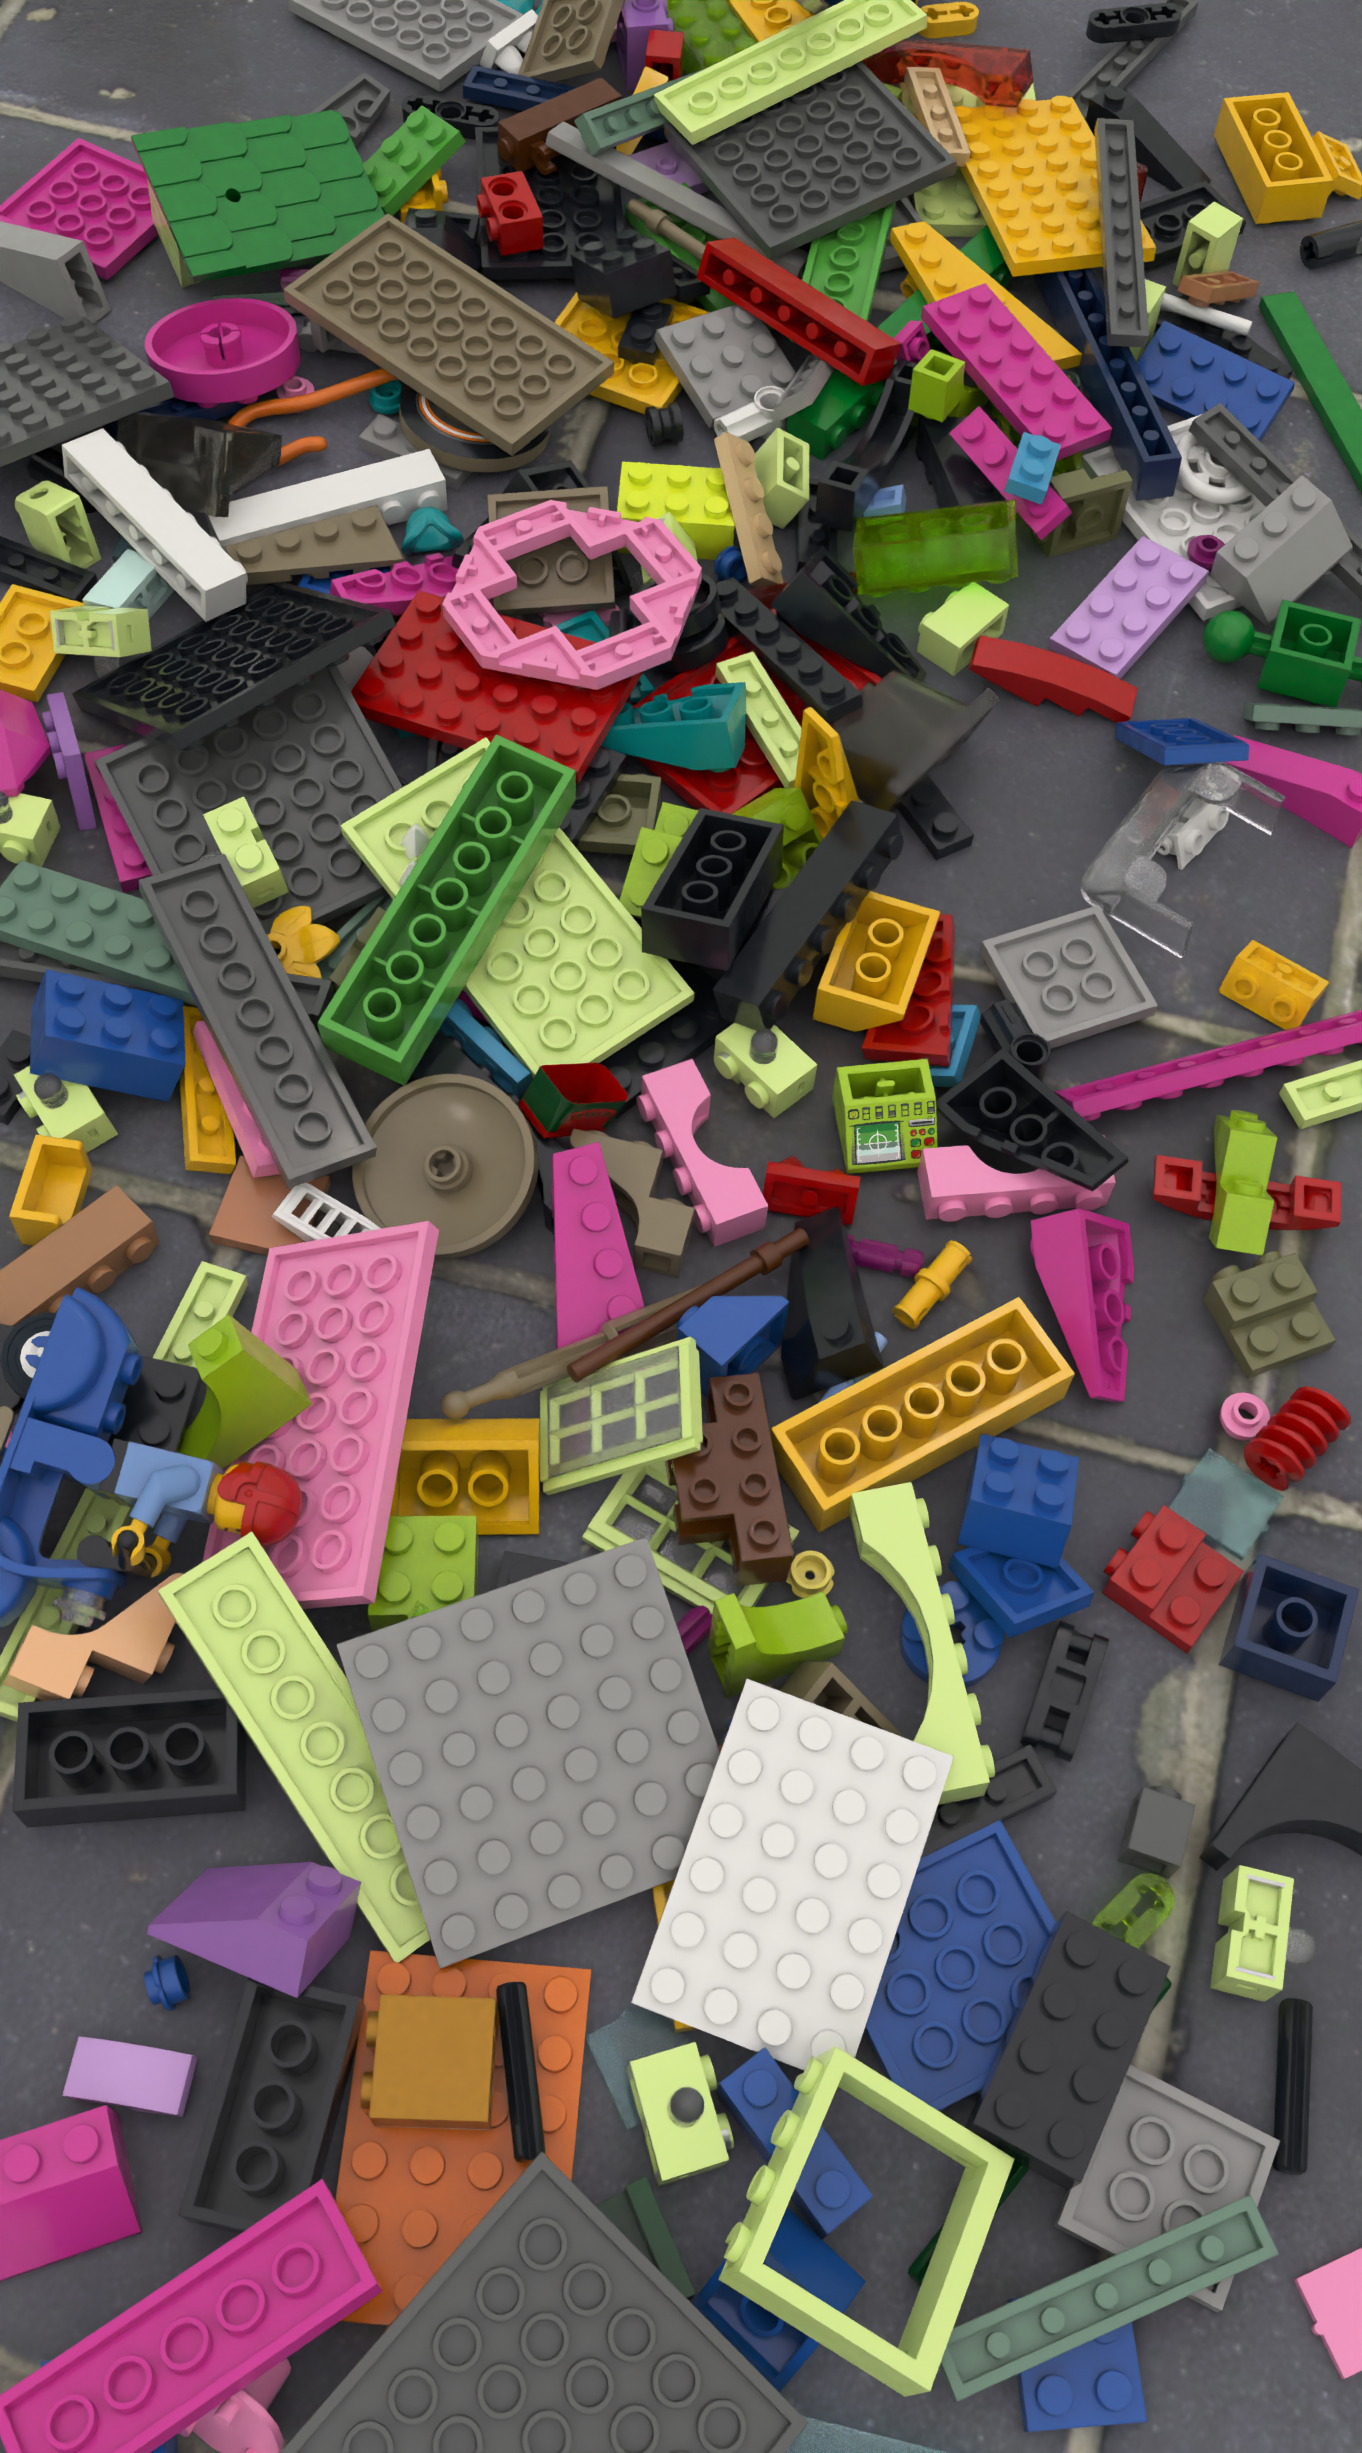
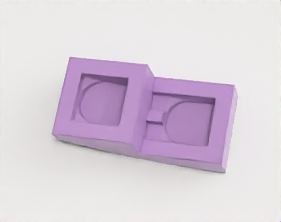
M79 2036L62 2096L77 2101L122 2106L133 2111L183 2117L198 2057L159 2048Z

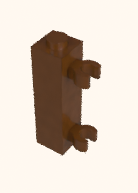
M601 77L498 122L499 139L497 141V149L499 155L517 171H524L536 166L543 175L552 173L557 170V166L550 159L561 155V153L549 148L545 144L548 132L563 121L577 128L574 120L583 113L621 100L622 95Z

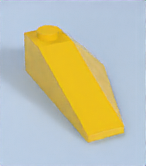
M809 707L803 712L794 788H801L823 840L852 800L859 802L839 734L812 707Z

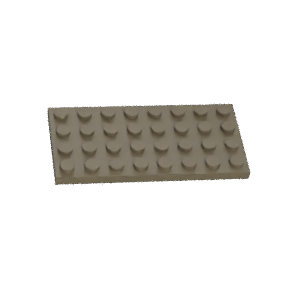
M388 213L283 289L284 300L287 304L511 456L516 454L614 374V361Z

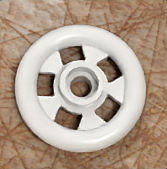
M1190 432L1178 441L1176 446L1182 456L1177 479L1191 494L1202 500L1218 504L1235 503L1252 494L1239 480L1233 478V474L1209 450L1200 453L1195 446L1201 443ZM1188 463H1197L1199 473H1193ZM1209 481L1223 483L1224 488L1209 485Z

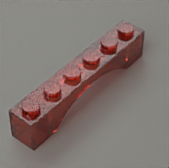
M904 39L862 60L882 83L889 85L904 82L907 67L940 68L945 83L966 89L977 96L985 105L1017 108L1034 82L1030 49Z

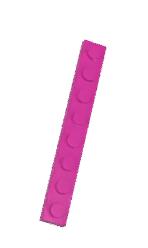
M1362 1010L1055 1091L1054 1093L1086 1121L1095 1120L1101 1116V1112L1114 1108L1117 1110L1136 1109L1142 1106V1101L1151 1098H1176L1183 1095V1090L1196 1086L1200 1088L1217 1087L1224 1083L1225 1078L1237 1075L1240 1077L1258 1076L1264 1073V1068L1274 1065L1294 1066L1303 1063L1304 1057L1314 1054L1335 1055L1343 1052L1344 1046L1355 1043L1362 1045Z

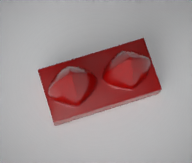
M792 1155L779 1163L768 1161L763 1197L768 1204L769 1211L810 1217L838 1206L844 1223L852 1225L861 1177L846 1175L839 1168L830 1171L805 1168L801 1161Z

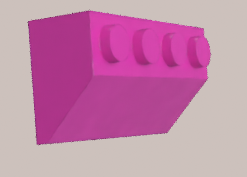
M107 2105L0 2140V2282L143 2233L120 2117L117 2112Z

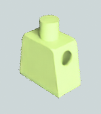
M47 480L40 482L16 497L15 509L20 515L30 543L37 551L83 569H87L102 559L79 495Z

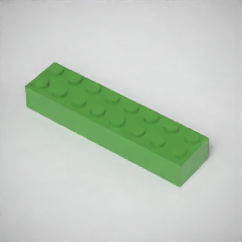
M497 734L495 735L317 1024L325 1048L401 1085H406L576 800L575 770Z

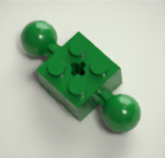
M1282 599L1270 635L1255 631L1251 620L1245 614L1234 610L1216 614L1205 626L1203 645L1206 652L1214 660L1222 663H1234L1243 659L1247 654L1264 658L1257 688L1275 694L1307 700L1314 704H1323L1336 708L1347 679L1359 681L1362 685V658L1354 656L1362 619Z

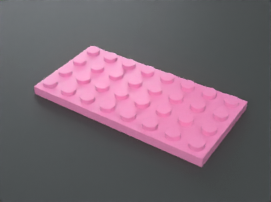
M430 1221L269 1248L251 1333L298 1370L312 1405L229 1464L223 1471L226 1472L230 1466L239 1464L241 1461L253 1464L256 1461H260L284 1469L296 1480L303 1495L300 1518L293 1532L282 1542L262 1548L302 1609L375 1603L439 1229ZM214 1520L210 1524L202 1562L241 1539V1534L218 1529Z

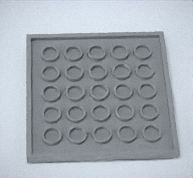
M647 1537L336 1644L439 1968L446 1967L676 1878L720 1752Z

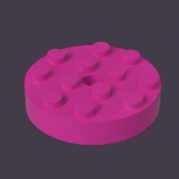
M246 298L209 300L178 309L160 319L149 330L144 343L149 366L170 381L175 398L196 402L203 408H211L219 403L234 401L241 404L255 402L259 395L267 393L292 379L296 375L302 358L296 322L291 314L275 304Z

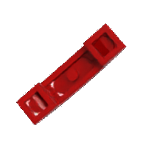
M1156 1155L1152 1199L1182 1213L1212 1221L1216 1197V1173L1203 1172L1202 1161ZM1296 1175L1290 1185L1268 1181L1266 1192L1274 1200L1269 1229L1312 1230L1338 1227L1341 1223L1342 1182Z

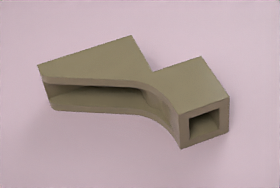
M573 1128L570 1136L571 1149L596 1142L600 1143L611 1187L618 1196V1208L629 1217L637 1232L634 1244L633 1266L679 1278L693 1232L695 1208L686 1206L676 1199L665 1198L660 1200L655 1198L662 1175L663 1150L654 1148L643 1141L629 1142L609 1137L601 1131H583Z

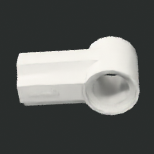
M776 386L763 387L754 395V402L715 419L714 431L717 437L728 432L749 442L758 437L768 439L776 428L786 431L787 418L780 421L774 411L775 404L784 390Z

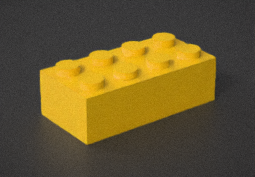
M1289 92L1224 98L1214 137L1255 224L1321 218L1333 179Z

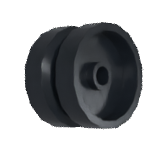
M702 574L701 584L672 660L652 667L653 669L663 672H683L699 668L713 661L725 650L729 642L728 629L724 614L721 612L716 582L708 575ZM652 581L646 584L637 593L657 586V583L655 581ZM631 611L635 627L642 625Z

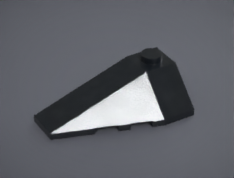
M1111 84L1090 99L1085 121L1094 137L1097 118L1134 121L1138 171L1173 192L1205 180L1210 184L1211 179L1149 111L1137 99L1125 93L1123 89Z
M422 209L416 211L415 214H410L407 223L408 227L478 273H482L481 247L447 214H437L436 211L431 209Z
M1003 1048L936 1101V1110L964 1136L1091 1191L1098 1188L1129 1162L1128 1157Z
M838 1206L797 1221L794 1225V1230L798 1228L803 1229L809 1238L808 1245L791 1254L787 1292L789 1307L781 1350V1359L790 1395L794 1401L884 1368L843 1216Z

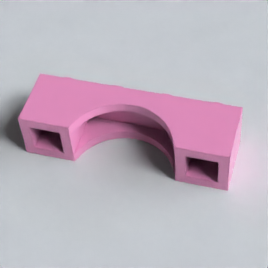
M693 1059L643 1075L641 1095L637 1096V1105L644 1121H652L656 1129L655 1141L658 1149L663 1150V1158L669 1157L675 1168L673 1169V1177L682 1196L688 1194L693 1208H695L694 1222L700 1233L707 1232L713 1246L716 1247L765 1229L768 1204L749 1168H733L716 1163L703 1154L695 1143L693 1135L709 1119L711 1094Z
M969 1145L923 1149L917 1170L926 1220L941 1219L946 1222L957 1221L968 1216L986 1215L990 1218H1000L1010 1213L1032 1212L1041 1215L1051 1213L1057 1209L1080 1208L1090 1211L1107 1205L1116 1183L1115 1177L1112 1175L1098 1188L1091 1191L1040 1168L1022 1174L1001 1172L982 1162Z

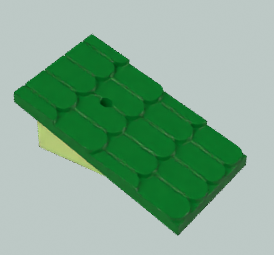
M328 110L290 117V114L235 124L224 122L185 129V126L131 135L133 147L147 176L152 220L182 288L206 280L320 263L385 216L378 201L377 193L371 185L362 159L354 146L340 111Z

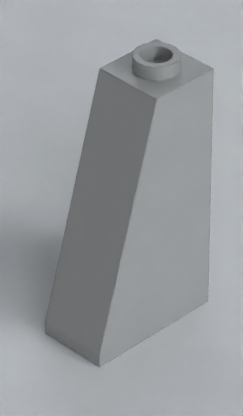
M0 221V282L64 319L71 316H81L94 324L111 311L83 241Z

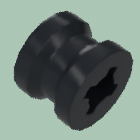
M677 402L667 404L664 409H658L655 406L645 408V426L651 446L661 445L663 440L669 439L673 443L683 441V420Z

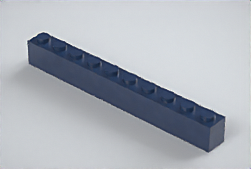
M1092 269L1034 274L1060 335L1083 354L1080 365L1075 368L1093 407L1112 427L1109 442L1122 471L1126 470L1133 479L1131 491L1136 501L1174 496L1182 456L1130 348L1108 346L1105 296Z

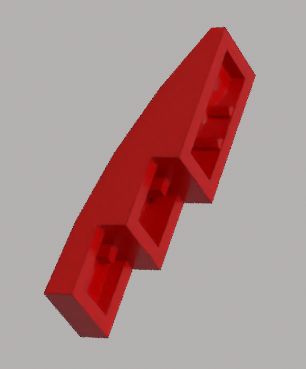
M981 635L976 640L968 668L1036 707L1047 698L1077 716H1080L1087 708H1090L1117 724L1118 722L1128 721L1131 718L1138 690L1137 687L1103 670L1067 656L1023 643Z

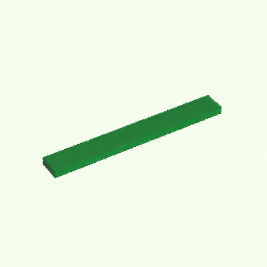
M1295 291L1262 296L1258 306L1362 493V409Z

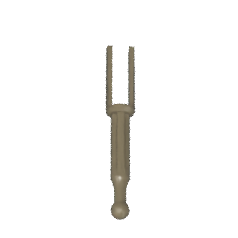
M702 1285L604 1322L599 1333L502 1370L480 1386L464 1392L459 1390L450 1391L441 1400V1410L448 1418L460 1419L467 1415L470 1409L484 1403L500 1399L510 1400L569 1377L567 1365L618 1336L617 1332L638 1324ZM678 1328L649 1339L616 1360L677 1341Z

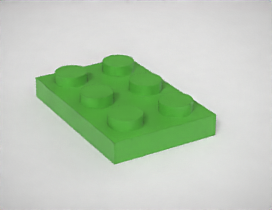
M424 106L411 113L407 117L406 122L392 136L385 139L381 147L363 163L385 215L388 213L393 216L466 142L459 130Z

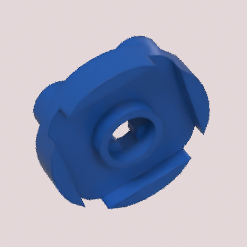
M948 1581L939 1586L941 1594L948 1593L952 1601L955 1623L949 1625V1627L955 1626L962 1632L960 1639L963 1642L962 1645L968 1665V1673L962 1675L965 1687H969L981 1681L992 1670L999 1657L1005 1633L961 1582ZM906 1608L899 1631L901 1654L911 1671L921 1680L928 1683L929 1675L924 1645L915 1620Z

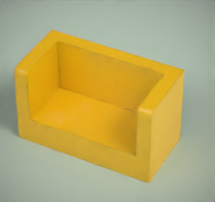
M35 1135L9 1215L22 1244L34 1246L81 1211L93 1172L81 1141Z

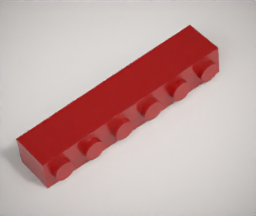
M735 237L706 243L696 277L698 280L860 385L864 386L887 380L900 349V342Z

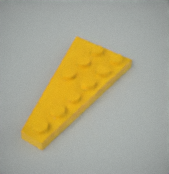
M925 221L891 228L889 241L928 304L986 283L1061 370L1080 365L1083 354Z

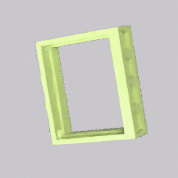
M835 2046L816 2058L810 2057L804 2073L797 2076L794 2088L799 2091L798 2097L792 2110H787L783 2113L773 2130L771 2143L776 2146L768 2166H761L749 2185L746 2198L752 2203L743 2224L738 2222L732 2228L725 2241L729 2244L724 2255L727 2261L718 2280L904 2397L930 2392L1014 2158ZM837 2087L965 2166L898 2348L763 2264Z

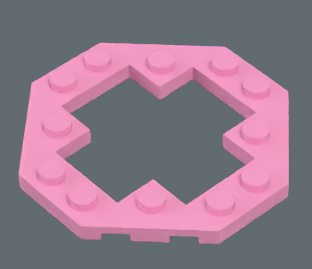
M549 500L478 527L473 538V548L470 554L465 555L455 576L456 584L452 592L447 593L442 606L444 618L482 668L598 690L672 660L702 581V567L660 519L644 517L640 522L621 519V512L589 507L588 512L585 513L568 510L567 503ZM570 536L589 560L626 546L657 583V586L630 596V610L642 625L577 651L556 625L518 640L488 601L491 598L518 588L517 575L506 563L507 560L514 559Z

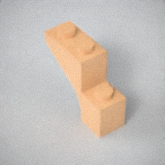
M172 1574L105 1625L92 1632L65 1635L32 1625L18 1650L3 1684L42 1701L70 1699L72 1695L78 1698L82 1697L94 1672V1668L86 1665L87 1661L141 1684H144L150 1678L153 1671L162 1674L175 1647L174 1644L167 1642L176 1621L159 1596L158 1590L183 1574Z

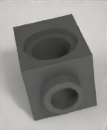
M1152 1786L1149 1789L1143 1787L1132 1800L1117 1861L1169 1879L1182 1865L1196 1805L1183 1801L1181 1794L1170 1788Z

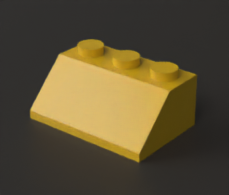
M870 891L860 904L855 918L851 922H847L837 936L817 989L813 1020L853 1032L903 1020L937 925L940 911Z
M540 1418L406 1419L390 1516H476L479 1535L539 1534Z

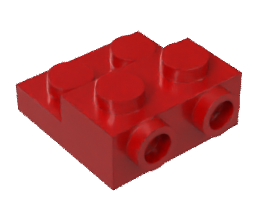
M1163 1505L1156 1516L1147 1510L1130 1535L1138 1541L1128 1553L1120 1547L1103 1572L1111 1578L1102 1594L1182 1651L1188 1653L1240 1579L1244 1570L1203 1543L1202 1540L1206 1533Z

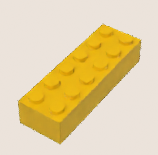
M1018 1297L772 1427L770 1435L776 1466L819 1533L850 1516L849 1506L852 1493L908 1483L918 1479L978 1446L981 1433L996 1436L1062 1400L1075 1373L1026 1305Z

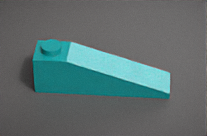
M745 682L691 688L692 696L670 701L666 693L653 696V701L633 709L631 704L625 703L601 746L623 754L692 770L710 769L712 772H724L731 768H736L745 748Z

